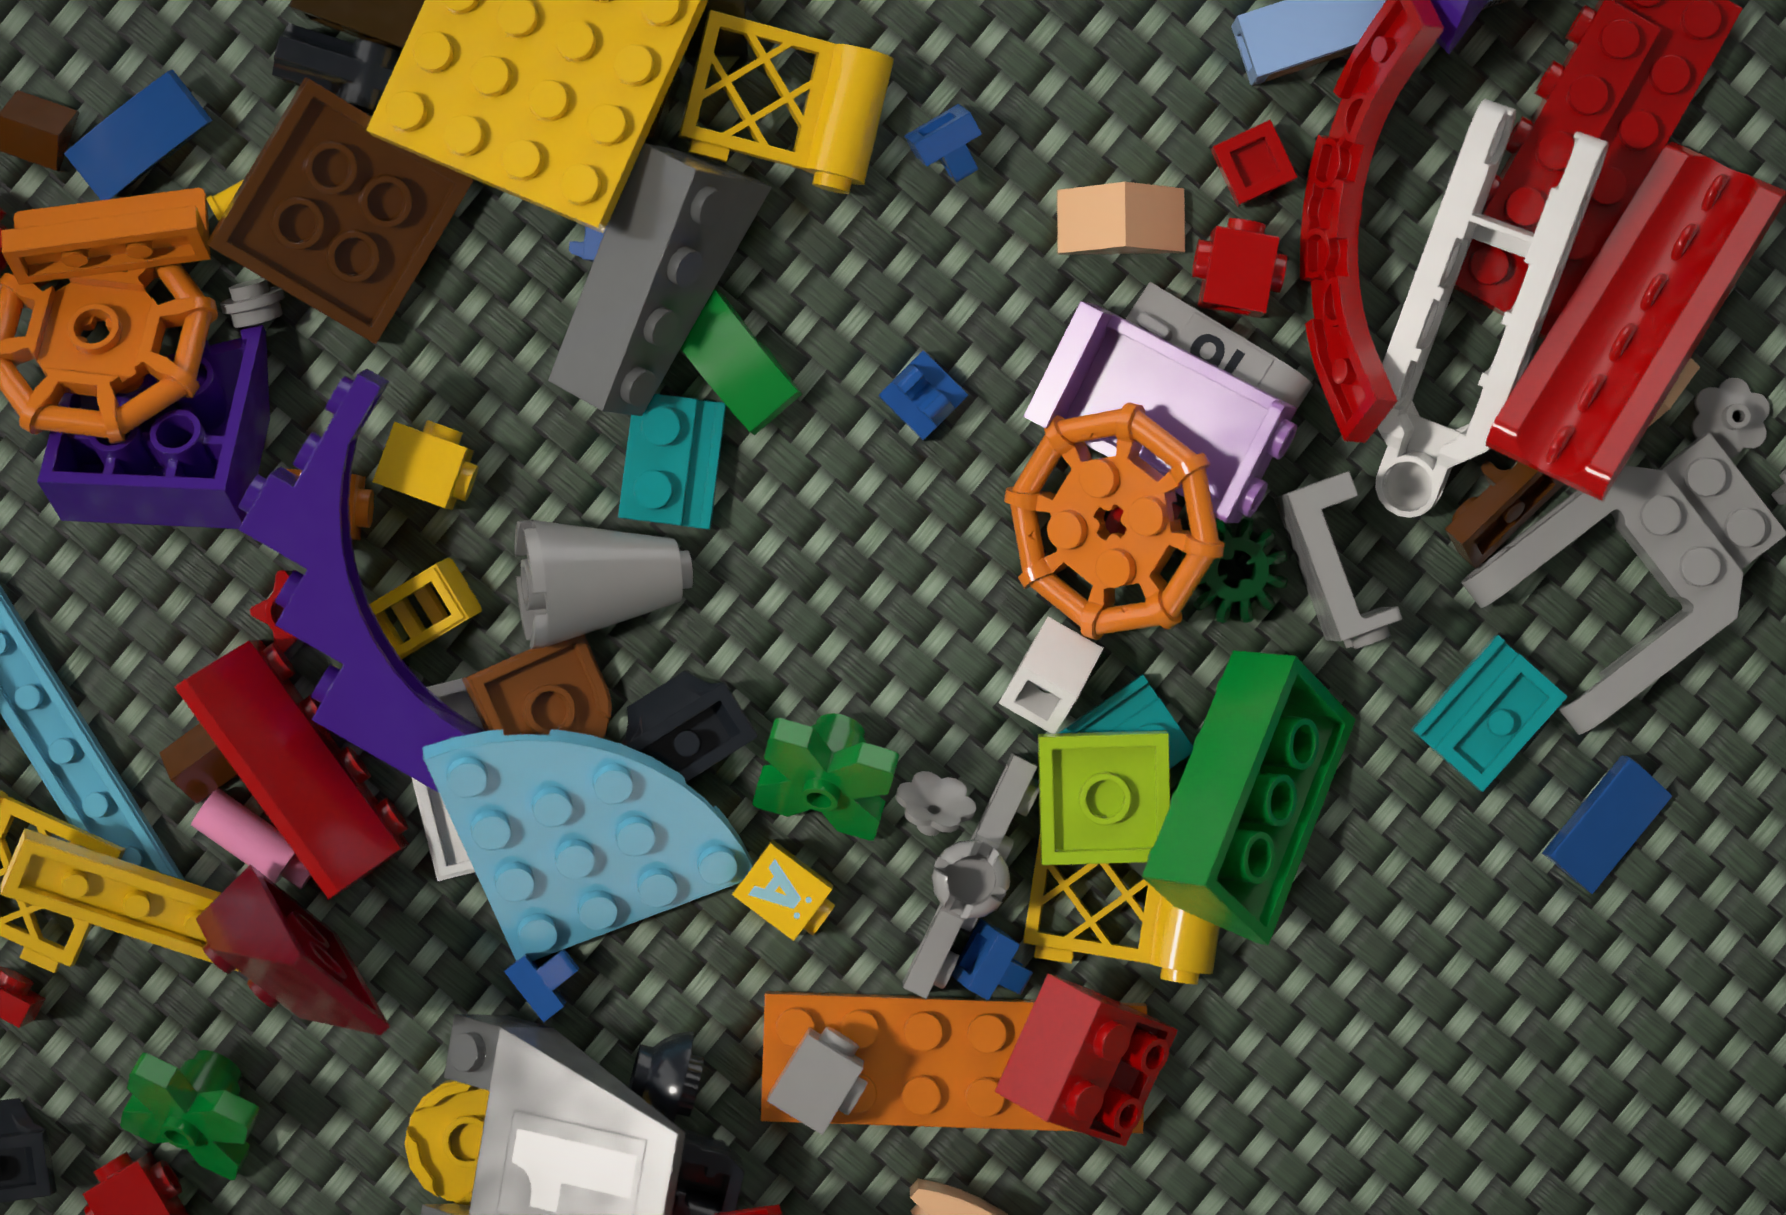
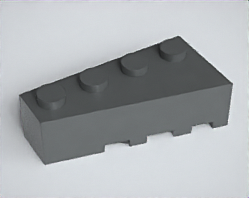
M644 142L611 215L548 381L601 411L642 416L772 187L719 160Z

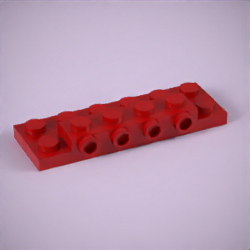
M1599 0L1594 9L1584 5L1573 21L1565 38L1573 42L1574 45L1564 63L1560 64L1553 60L1539 81L1534 94L1543 100L1532 119L1529 120L1521 116L1512 129L1505 149L1511 156L1500 176L1495 175L1481 213L1535 233L1551 188L1558 186L1570 160L1575 143L1574 134L1578 131L1608 142L1609 145L1604 164L1539 333V337L1544 340L1666 146L1743 9L1729 0ZM1472 239L1454 289L1504 316L1505 311L1513 307L1519 295L1529 264L1524 262L1525 258Z

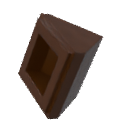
M17 90L0 111V152L59 172L65 156L64 153L67 150L80 112Z
M201 723L159 753L170 780L196 804H199L217 788L222 787L238 775Z

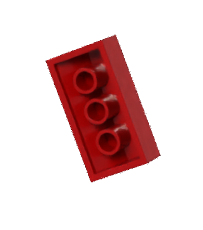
M249 640L184 679L175 686V689L326 897L330 899L351 888L410 845L402 835L408 829V825L389 799L385 798L378 802L364 783L371 775L356 752L349 746L341 751L327 732V728L312 720L320 703L312 698L311 694L303 699L289 678L296 674V671L281 649L275 643L266 647L261 640Z

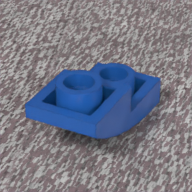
M170 70L119 107L64 154L100 200L115 199L158 162L170 158L213 120L174 70Z

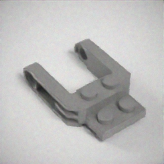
M1711 433L1703 434L1658 470L1625 465L1603 502L1579 490L1575 491L1483 562L1461 582L1479 607L1483 608L1507 593L1611 513L1617 530L1669 597L1681 603L1682 609L1602 670L1599 673L1602 678L1599 682L1570 704L1561 705L1558 708L1578 735L1591 730L1606 720L1737 619L1743 579L1742 569L1786 536L1785 529Z

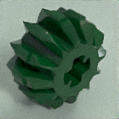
M1247 516L1241 518L1235 537L1232 536L1230 523H1225L1216 518L1218 538L1225 543L1223 557L1215 558L1198 585L1203 584L1206 590L1195 598L1192 606L1196 610L1201 611L1214 598L1219 599L1214 612V619L1217 622L1225 623L1230 616L1232 602H1235L1241 622L1248 623L1253 621V609L1250 598H1253L1261 608L1267 611L1275 607V601L1263 590V587L1266 584L1274 588H1286L1288 579L1282 575L1269 574V565L1282 564L1288 560V556L1285 551L1265 555L1263 549L1276 536L1272 529L1264 530L1254 541L1249 540L1253 529L1252 518ZM1184 551L1181 553L1180 556L1181 562L1187 555V553H1184ZM1237 552L1245 558L1240 565H1249V576L1247 579L1236 580L1233 588L1222 582L1227 575L1218 574V564L1220 561L1231 560L1234 553Z

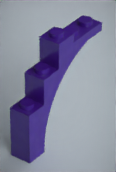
M365 369L357 374L355 380L344 376L335 388L325 407V410L334 414L322 437L315 432L309 435L293 463V466L302 470L300 476L283 467H279L270 473L267 479L259 474L254 478L238 507L247 513L238 530L307 569L305 574L294 569L282 587L275 603L285 609L275 625L343 664L341 669L330 664L316 686L311 697L321 702L312 720L438 792L424 761L423 747L458 736L484 732V729L448 707L426 688L401 660L383 633L369 605L358 573L350 526L351 469L358 436L390 382L373 371Z

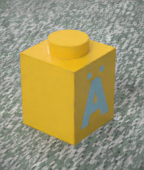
M773 839L732 894L793 941L803 929L813 936L835 907V904L827 899V896L833 889V884Z

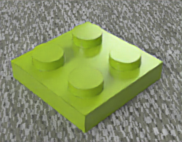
M1163 730L1038 734L1042 865L1147 862L1149 852L1155 845L1170 808L1169 733Z

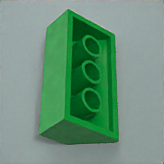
M1232 651L1224 674L1218 681L1215 696L1201 731L1195 738L1193 751L1178 788L1172 795L1170 808L1155 845L1149 852L1147 865L1142 875V878L1174 907L1263 945H1269L1356 720L1296 656Z

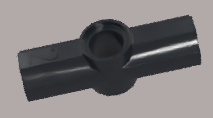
M288 23L283 34L280 35L275 50L272 75L277 79L299 87L305 77L309 78L361 111L373 115L401 52L361 39H355V42L351 43Z

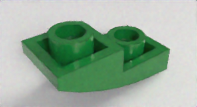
M714 289L680 349L750 433L756 435L797 400L802 393L771 351L758 342L726 297Z

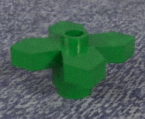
M831 713L822 715L812 726L783 718H776L764 755V759L771 765H764L752 804L756 808L786 817L811 809L822 812L836 831L872 841L875 839L886 802L880 796L888 795L899 754L896 751L866 743L864 739L865 731L861 724L842 714Z
M200 1050L193 1059L184 1061L180 1069L148 1053H142L129 1075L127 1089L132 1093V1096L122 1112L120 1126L122 1129L153 1144L169 1142L178 1148L188 1150L200 1166L229 1180H235L247 1159L250 1145L246 1140L256 1124L259 1107L238 1096L240 1093L238 1082L242 1076L241 1071L235 1063L219 1053Z

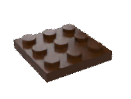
M305 77L206 244L376 344L474 180L452 169L373 137L366 131L372 118L371 116Z

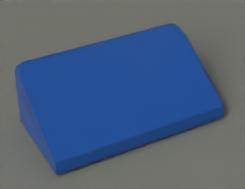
M1621 755L1542 854L1590 894H1593L1671 799L1672 795L1631 757Z

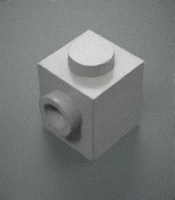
M826 1026L822 1034L809 1027L770 1090L767 1102L823 1135L838 1110L846 1115L850 1114L867 1086L868 1082L859 1077L863 1070L864 1060L854 1055L859 1045Z

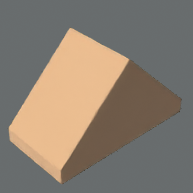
M1118 182L1057 190V255L1185 253L1184 188Z

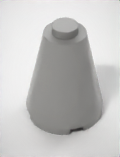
M538 520L518 521L516 524L515 556L527 555L528 558L521 560V576H516L523 631L526 640H531V649L545 648L679 603L682 600L683 589H689L693 586V568L690 553L688 550L679 551L677 542L673 538Z

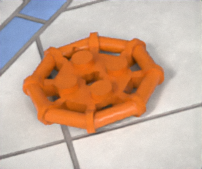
M181 263L128 270L127 272L119 271L68 278L70 283L55 291L53 285L44 291L39 289L50 281L19 285L14 274L4 273L0 278V390L19 415V424L22 429L33 435L45 430L108 438L111 444L125 441L126 433L182 397L192 398L200 388L196 379L210 324L217 319L218 311L215 300L203 294ZM155 278H160L175 299L158 305L149 296L145 288ZM22 309H32L33 312L26 336L15 337ZM97 321H105L110 333L102 341L89 343L87 338L81 336L83 330H94ZM182 327L174 362H172L167 357L159 354L166 328ZM35 359L46 376L34 391L17 369L19 364ZM150 373L159 380V382L121 406L119 405L116 394L135 391L142 385L145 375ZM64 393L97 397L100 411L58 406Z
M1127 402L1121 409L1067 419L1059 415L1055 416L1048 427L1044 428V437L1013 487H1007L1004 502L1010 504L1022 568V573L1018 576V579L1024 589L1030 587L1080 626L1081 634L1090 639L1099 640L1104 634L1154 626L1171 629L1182 621V609L1214 559L1223 557L1225 543L1218 538L1206 471L1211 465L1204 453L1196 454L1146 415L1144 406ZM1116 436V456L1092 459L1085 441ZM1142 445L1172 469L1163 476L1141 459L1139 454ZM1062 456L1072 468L1057 494L1041 491ZM1182 487L1190 530H1182L1180 519H1174L1172 503L1177 502L1175 491ZM1118 506L1124 511L1120 520L1127 528L1124 535L1118 532L1113 534L1108 532L1105 526L1106 522L1104 521L1106 511L1114 510ZM1037 511L1048 512L1051 515L1047 526V534L1051 543L1056 546L1057 552L1046 557ZM1177 548L1187 553L1169 583H1167L1160 573ZM1067 566L1073 569L1093 585L1089 599L1084 598L1056 574L1063 571ZM1140 584L1146 598L1145 602L1114 606L1115 588Z

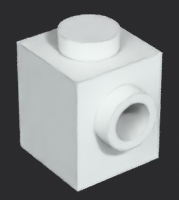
M1047 617L1022 659L999 704L1051 734H1055L1077 700L1104 648L1054 619Z

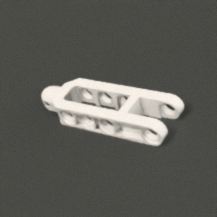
M1487 99L1480 103L1468 129L1382 363L1398 402L1377 427L1387 444V448L1376 475L1375 488L1381 503L1395 515L1411 518L1421 516L1432 509L1443 493L1452 467L1491 449L1486 446V439L1490 428L1527 368L1604 164L1609 145L1607 141L1578 131L1574 134L1575 143L1564 175L1558 186L1551 188L1535 233L1481 214L1510 138L1516 110ZM1475 239L1525 258L1524 262L1529 265L1513 307L1505 311L1501 324L1506 325L1497 354L1490 368L1482 373L1478 385L1483 386L1474 415L1469 424L1454 430L1420 417L1412 399L1471 240Z

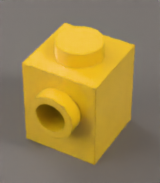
M429 420L426 421L423 432L394 421L372 482L445 509L453 510L457 499L467 501L474 486L479 466L470 463L474 450L459 445L463 435L462 432Z

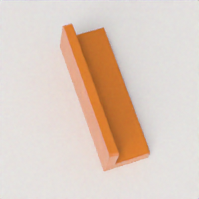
M191 188L18 211L14 214V229L1 230L2 254L19 285L211 260L210 246L206 244L209 239L207 196L202 188Z

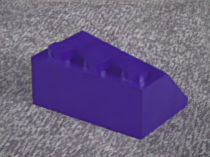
M260 325L241 330L242 338L212 345L206 340L196 379L200 388L192 398L182 397L126 433L125 441L111 444L108 438L50 431L37 483L61 521L239 529L247 513L238 507L250 484L258 475L270 423L267 340L264 326ZM176 353L166 355L165 357L174 362ZM150 373L145 375L142 385L135 391L116 394L119 405L121 406L159 382V380ZM64 393L58 406L100 411L97 397Z

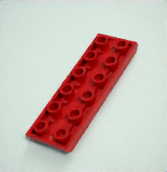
M1673 141L1668 143L1498 413L1487 436L1486 446L1603 502L1784 205L1786 191L1748 174L1725 167L1712 158Z

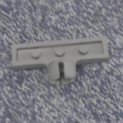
M1012 753L971 840L954 843L944 849L936 860L932 881L934 893L940 904L903 979L904 989L925 999L933 985L944 989L959 958V955L950 951V948L960 927L971 932L978 918L987 916L997 910L1002 904V899L1010 885L1009 870L1005 861L1015 841L1006 836L1005 833L1015 813L1017 812L1026 817L1037 797L1039 780L1032 778L1038 767L1036 764Z

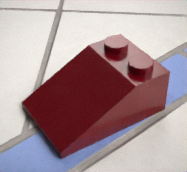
M251 864L196 918L207 941L202 947L207 957L223 972L230 975L237 969L249 978L247 981L249 988L270 1008L274 1009L281 1003L301 1019L380 1036L390 1027L338 934Z

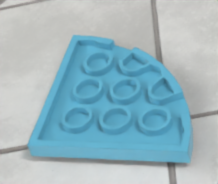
M550 729L549 735L519 734L504 736L503 730H490L450 738L423 747V757L516 961L525 954L534 961L742 882L754 865L742 839L716 805L712 807L704 797L688 786L685 778L675 770L653 757L623 744L592 735Z

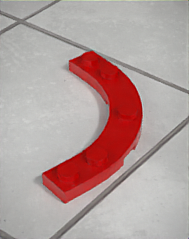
M1386 0L1352 51L1333 92L1342 99L1336 111L1329 136H1317L1307 178L1300 236V280L1311 281L1314 319L1306 322L1305 327L1318 378L1344 441L1366 443L1398 402L1375 349L1363 309L1358 267V235L1367 174L1386 118L1402 88L1444 30L1431 0Z

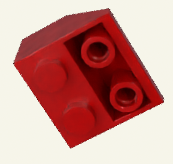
M1047 974L994 1092L1046 1122L1126 1147L1133 1129L1141 1119L1143 1107L1155 1080L1168 1059L1169 1049L1178 1029L1087 987Z

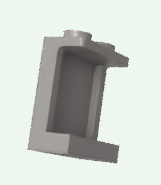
M1348 471L1274 498L1325 640L1343 641L1346 648L1354 647V649L1390 637L1391 634L1387 625L1401 620L1402 616L1398 607H1379L1359 614L1321 510L1358 496Z

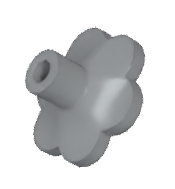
M1729 378L1723 381L1718 388L1708 387L1702 389L1697 394L1694 405L1698 415L1691 424L1692 434L1696 439L1703 434L1711 433L1729 458L1738 455L1743 448L1753 449L1759 447L1764 442L1767 431L1763 421L1767 418L1770 411L1769 402L1763 395L1751 393L1744 380ZM1734 411L1739 415L1738 422H1735L1732 418Z
M921 771L913 776L912 782L902 783L897 788L896 800L905 808L906 819L910 823L917 825L918 830L928 836H935L940 832L956 831L959 828L960 822L971 820L976 811L975 802L966 796V785L956 778L947 777L941 779L932 772Z

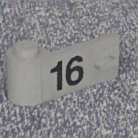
M1149 282L1126 317L1127 321L1295 406L1297 409L1313 386L1305 376L1288 364L1152 282Z

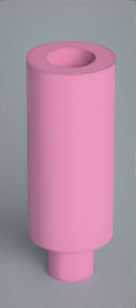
M219 788L209 796L191 823L192 827L248 866L251 864L275 884L283 877L299 889H302L311 878L308 870L277 828Z

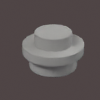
M259 278L229 287L232 298L220 303L222 313L230 314L233 327L238 328L263 323L283 315L280 300L284 299L285 295L283 289L279 287L269 288L267 280Z

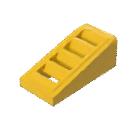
M450 557L434 564L369 604L383 633L401 660L482 612L480 603ZM430 583L434 585L451 615L448 616ZM413 593L433 624L428 629L425 628L407 598ZM390 607L410 638L405 643L385 613V610Z

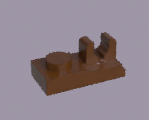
M1486 460L1482 464L1481 470L1490 486L1478 497H1471L1461 504L1454 513L1452 522L1445 530L1458 553L1477 569L1552 497L1564 483L1518 461L1511 470H1500L1493 463Z

